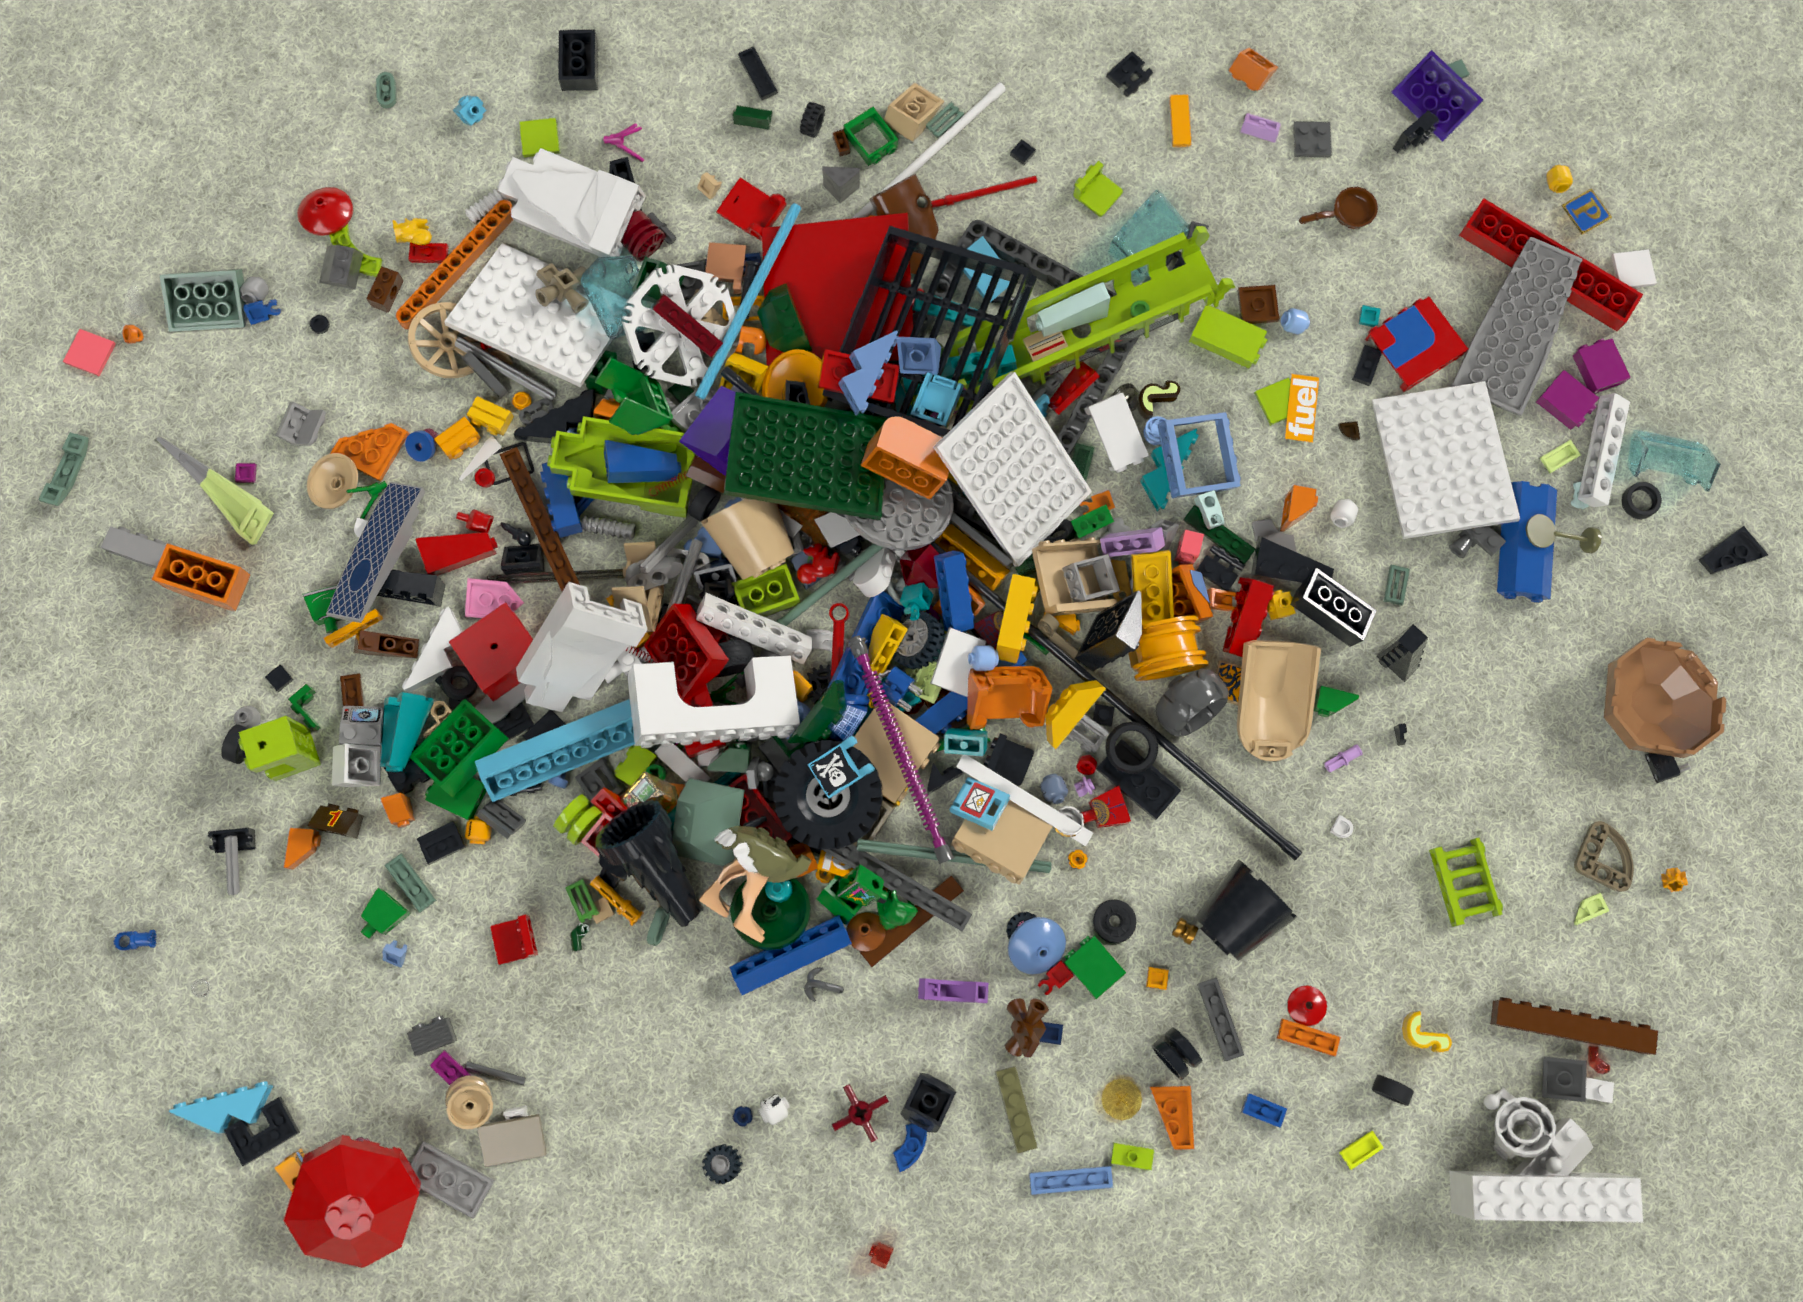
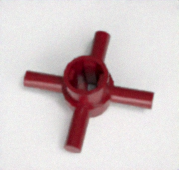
M850 1083L847 1084L843 1089L851 1103L848 1115L831 1125L834 1131L850 1123L862 1126L872 1143L878 1140L870 1124L872 1111L887 1104L889 1100L884 1095L869 1104L865 1101H858ZM858 1107L866 1110L862 1119L855 1116L856 1108Z

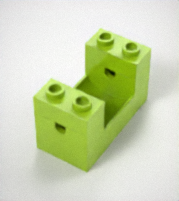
M283 716L239 732L240 739H238L240 748L245 751L246 758H244L246 767L255 773L265 771L266 776L271 780L278 781L321 765L310 729L288 716Z

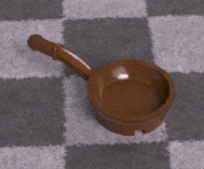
M1348 187L1342 190L1336 197L1334 211L1314 212L1310 215H1303L1299 218V223L1306 224L1320 219L1336 217L1341 225H1345L1350 229H1359L1370 224L1375 219L1378 211L1377 200L1372 193L1364 188Z

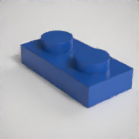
M1247 1093L1241 1113L1281 1128L1287 1108Z

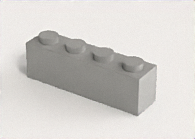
M110 526L101 548L109 553L156 569L166 543L158 539L148 540V536L138 532L136 535L131 534L130 530L121 526L118 529Z

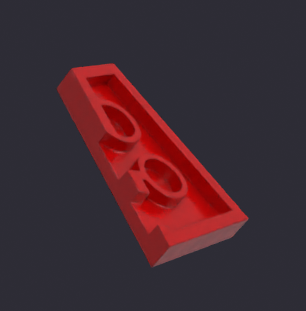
M1080 362V368L1076 369L1074 366L1049 400L1048 406L1059 415L1100 376L1085 362Z

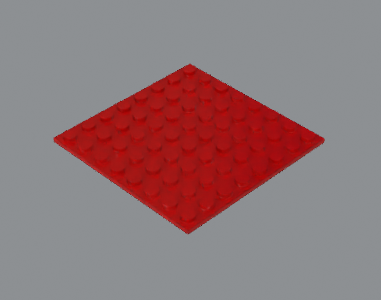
M908 213L794 224L764 282V299L769 290L787 283L813 351L810 352L821 360L823 359L825 349L839 352L851 323V317L859 298L862 296L888 228L893 226L909 231ZM780 226L762 228L763 260ZM896 244L883 276V281L890 283L894 281L906 248ZM910 261L900 286L906 288L911 286ZM879 287L854 351L869 344L890 290ZM896 294L879 339L893 332L906 295ZM912 304L899 337H910L913 330ZM767 340L766 362L767 366H770L783 352L770 347ZM897 343L889 361H899Z

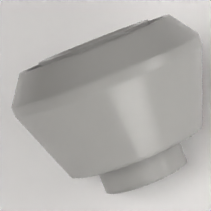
M243 706L234 715L235 725L239 724L252 728L258 726L261 722L260 712L253 706Z

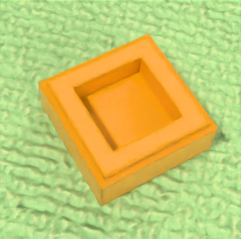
M1148 967L1146 987L1167 990L1169 970Z

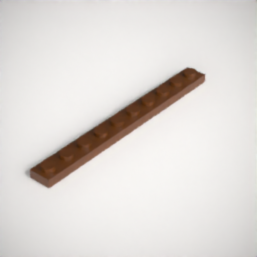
M515 447L499 454L561 591L563 592L568 582L580 585L559 537L552 528L551 520L518 448Z

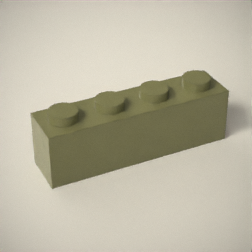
M1016 1066L995 1071L1016 1153L1038 1148Z

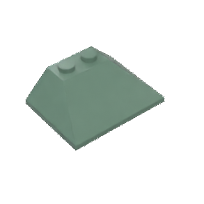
M689 778L677 800L672 835L673 844L678 851L677 855L720 866H725L735 859L733 851L722 849V846L717 844L714 839L720 832L740 825L744 790Z

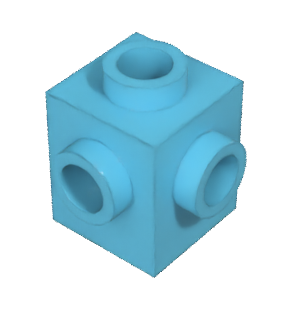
M470 95L460 98L459 104L453 109L464 124L471 126L479 122L486 112L481 99Z

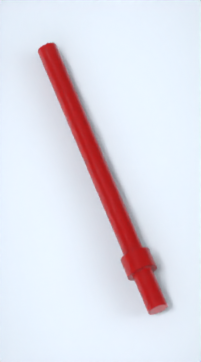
M1035 175L953 196L952 194L945 195L944 198L931 201V207L952 206L956 202L1037 183V177Z

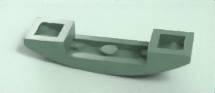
M69 433L62 448L65 453L51 483L45 484L38 499L40 502L59 506L74 486L86 456L89 443L88 437Z

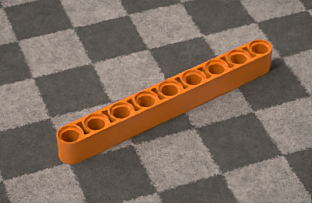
M500 200L398 309L396 319L404 329H409L413 318L418 312L429 305L437 303L514 220L511 217L513 206L510 201ZM485 236L482 240H478L479 237ZM472 249L470 253H466L467 250ZM455 263H460L458 266L453 267ZM443 276H448L445 280H441ZM435 289L433 293L428 294L430 290ZM418 303H423L420 307H416ZM410 316L407 321H403L405 317Z

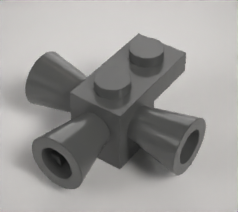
M1489 526L1462 530L1459 533L1460 538L1450 544L1449 548L1457 557L1464 558L1470 547L1473 548L1478 544L1492 557L1506 541Z

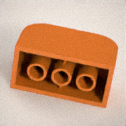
M891 417L884 422L869 441L861 463L862 467L929 500L947 481L949 474L948 468L933 448L942 437L902 417Z
M167 543L152 580L178 594L230 611H236L251 575L239 566Z

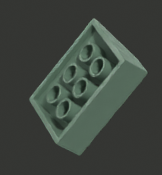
M242 269L178 272L159 275L169 332L245 327V311L243 309L245 301L242 299L240 288L244 283Z

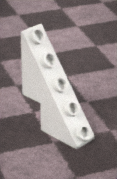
M449 606L441 611L439 615L440 620L437 626L432 628L428 643L423 645L419 660L414 662L410 677L406 678L403 682L402 688L407 693L434 681L439 676L442 677L448 669L454 667L448 655V652L453 650L448 641L463 631Z

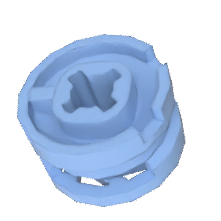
M1156 416L1147 421L1143 435L1148 443L1161 445L1157 424L1165 421V418Z

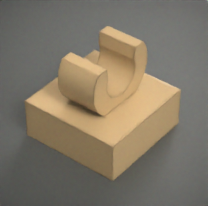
M706 172L702 174L697 188L709 199L715 197L717 190L720 189L722 182L716 181L714 175Z

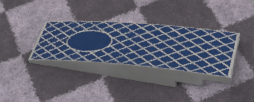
M389 482L350 556L327 610V616L358 623L362 622L414 532L411 526L420 512L417 506L425 494L423 487Z

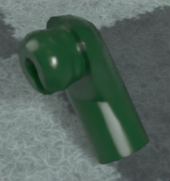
M579 923L570 933L572 952L582 950L581 940L590 930L587 923Z

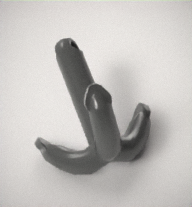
M823 967L814 968L807 975V983L804 986L806 996L813 1002L816 999L811 991L812 987L834 993L844 992V988L840 985L814 979L815 975L824 970Z

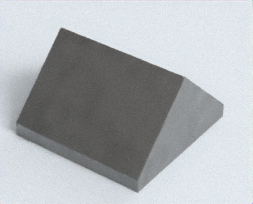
M823 166V186L840 204L860 188V168Z

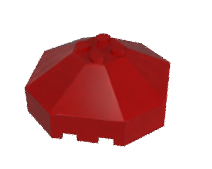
M341 1135L304 1155L283 1221L304 1255L365 1268L402 1248L420 1193L421 1182L401 1148L392 1147L390 1149L380 1146V1143L368 1140L361 1142L351 1139V1136Z

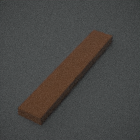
M950 876L933 891L947 900L953 901L964 890ZM915 905L918 912L908 924L886 930L885 939L878 948L869 952L860 951V954L871 967L875 966L934 915Z

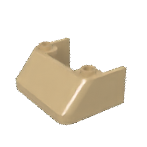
M655 541L624 543L627 558L626 567H623L624 578L626 577V570L631 564L645 560L656 549ZM628 585L627 587L612 588L614 608L621 610L620 603L623 598L641 603L647 626L646 632H654L664 595V585L645 590L644 586L628 587Z

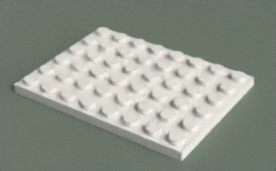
M502 243L445 320V326L581 387L621 328L622 322H625L622 316H629L630 311L624 309V306L633 307V305L626 303L627 299L588 283L577 286L576 289L579 294L589 300L588 305L581 312L574 313L567 299L560 302L555 298L548 306L544 307L538 302L535 291L546 286L536 274L538 270L549 264Z
M1010 372L933 447L1004 552L1011 559L1013 565L1017 567L1032 554V549L1039 546L1038 543L1044 541L1092 492L1015 372Z
M1486 382L1372 400L1403 539L1520 520Z

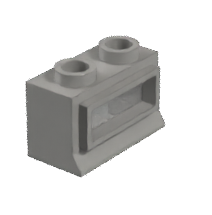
M1084 715L1066 738L1072 742L1076 740L1081 744L1080 748L1085 752L1095 753L1109 734V731Z

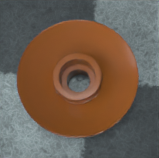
M863 912L854 916L846 929L852 943L851 946L863 952H869L878 948L886 936V929L881 925L879 916L870 912ZM868 927V931L862 933V928Z

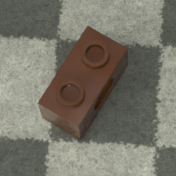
M381 266L366 298L371 307L387 313L390 312L404 281L399 272Z

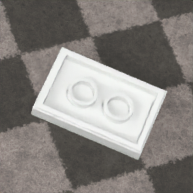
M949 628L930 684L967 697L968 675L970 669L973 668L968 662V655L975 646L985 645L986 641Z

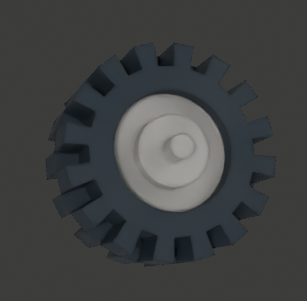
M718 1145L711 1148L705 1154L706 1158L702 1162L705 1163V1166L702 1168L706 1170L705 1176H709L711 1182L715 1181V1184H725L735 1179L738 1173L741 1172L740 1166H742L743 1161L740 1162V1158L742 1157L741 1154H737V1149H732V1145Z

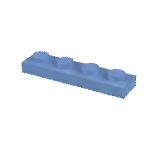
M1111 1166L1029 1173L1032 1195L1113 1188Z

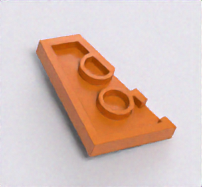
M1191 1086L1150 1087L1173 1149H1194Z

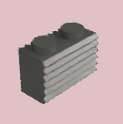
M442 1015L431 1019V1024L424 1026V1023L412 1027L413 1031L408 1032L407 1035L415 1056L423 1055L457 1041L450 1018H444Z

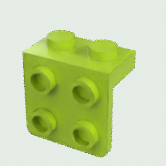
M1098 160L1095 165L1091 164L1088 167L1083 178L1080 177L1075 182L1073 197L1096 215L1102 217L1120 198L1123 190L1102 174L1104 164Z

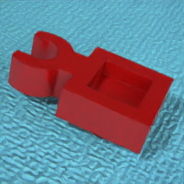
M1060 960L1046 972L1049 978L1042 979L1038 983V987L1047 984L1049 989L1045 992V995H1049L1054 985L1060 989L1074 977V974Z

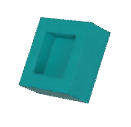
M1362 305L1358 324L1370 327L1378 326L1381 309Z

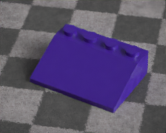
M1432 50L1391 91L1417 118H1420L1428 110L1435 114L1439 122L1435 125L1436 130L1433 133L1442 142L1483 102V99Z
M721 386L679 442L726 476L735 392Z

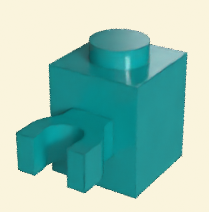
M924 582L905 586L900 602L905 607L904 613H911V621L919 619V610L924 611L930 608L934 594Z

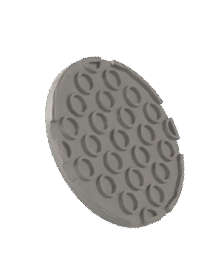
M884 477L881 520L850 515L844 516L857 533L878 546L893 550L917 549L936 540L946 529L953 513V492L947 479L929 500Z

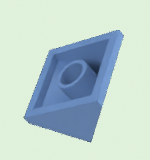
M897 337L900 373L927 374L928 372L932 375L938 374L941 346L935 338Z

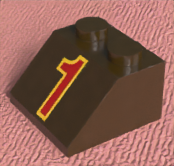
M328 803L327 806L320 805L309 821L308 826L319 831L357 839L364 816L358 814L359 810L347 808L344 811L339 809L340 806Z

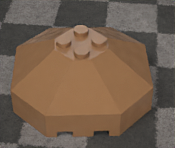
M1647 637L1637 642L1608 664L1604 719L1628 749L1686 758L1695 755L1724 732L1725 724H1722L1723 713H1726V698L1723 696L1717 699L1718 681L1701 662L1697 654L1690 650L1678 649L1683 646L1681 643L1656 641L1654 638Z

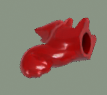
M819 543L803 549L807 556L813 558V562L805 563L798 568L797 577L801 583L811 584L816 581L817 577L824 578L837 572L840 561L838 553L835 552L832 556H829L828 547L822 550V546Z

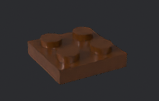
M1275 285L1238 288L1241 320L1250 324L1272 323L1280 320Z

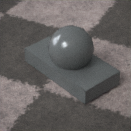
M760 756L753 757L746 770L748 788L756 789L759 781H769L774 775L773 767L769 763H761Z

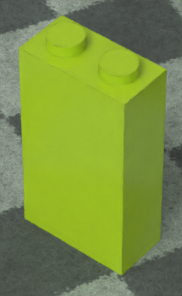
M1205 305L1188 342L1250 369L1252 364L1256 365L1260 357L1258 351L1260 348H1264L1268 339L1265 338L1266 330L1215 307Z

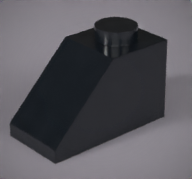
M727 558L714 560L694 570L699 590L703 589L705 583L724 584L726 579H731V583L737 582L738 573Z

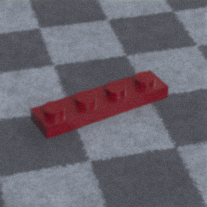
M665 294L652 307L657 314L711 358L723 344L720 339Z

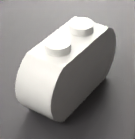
M883 548L856 570L853 583L866 597H874L888 587L896 561L895 555L888 548Z

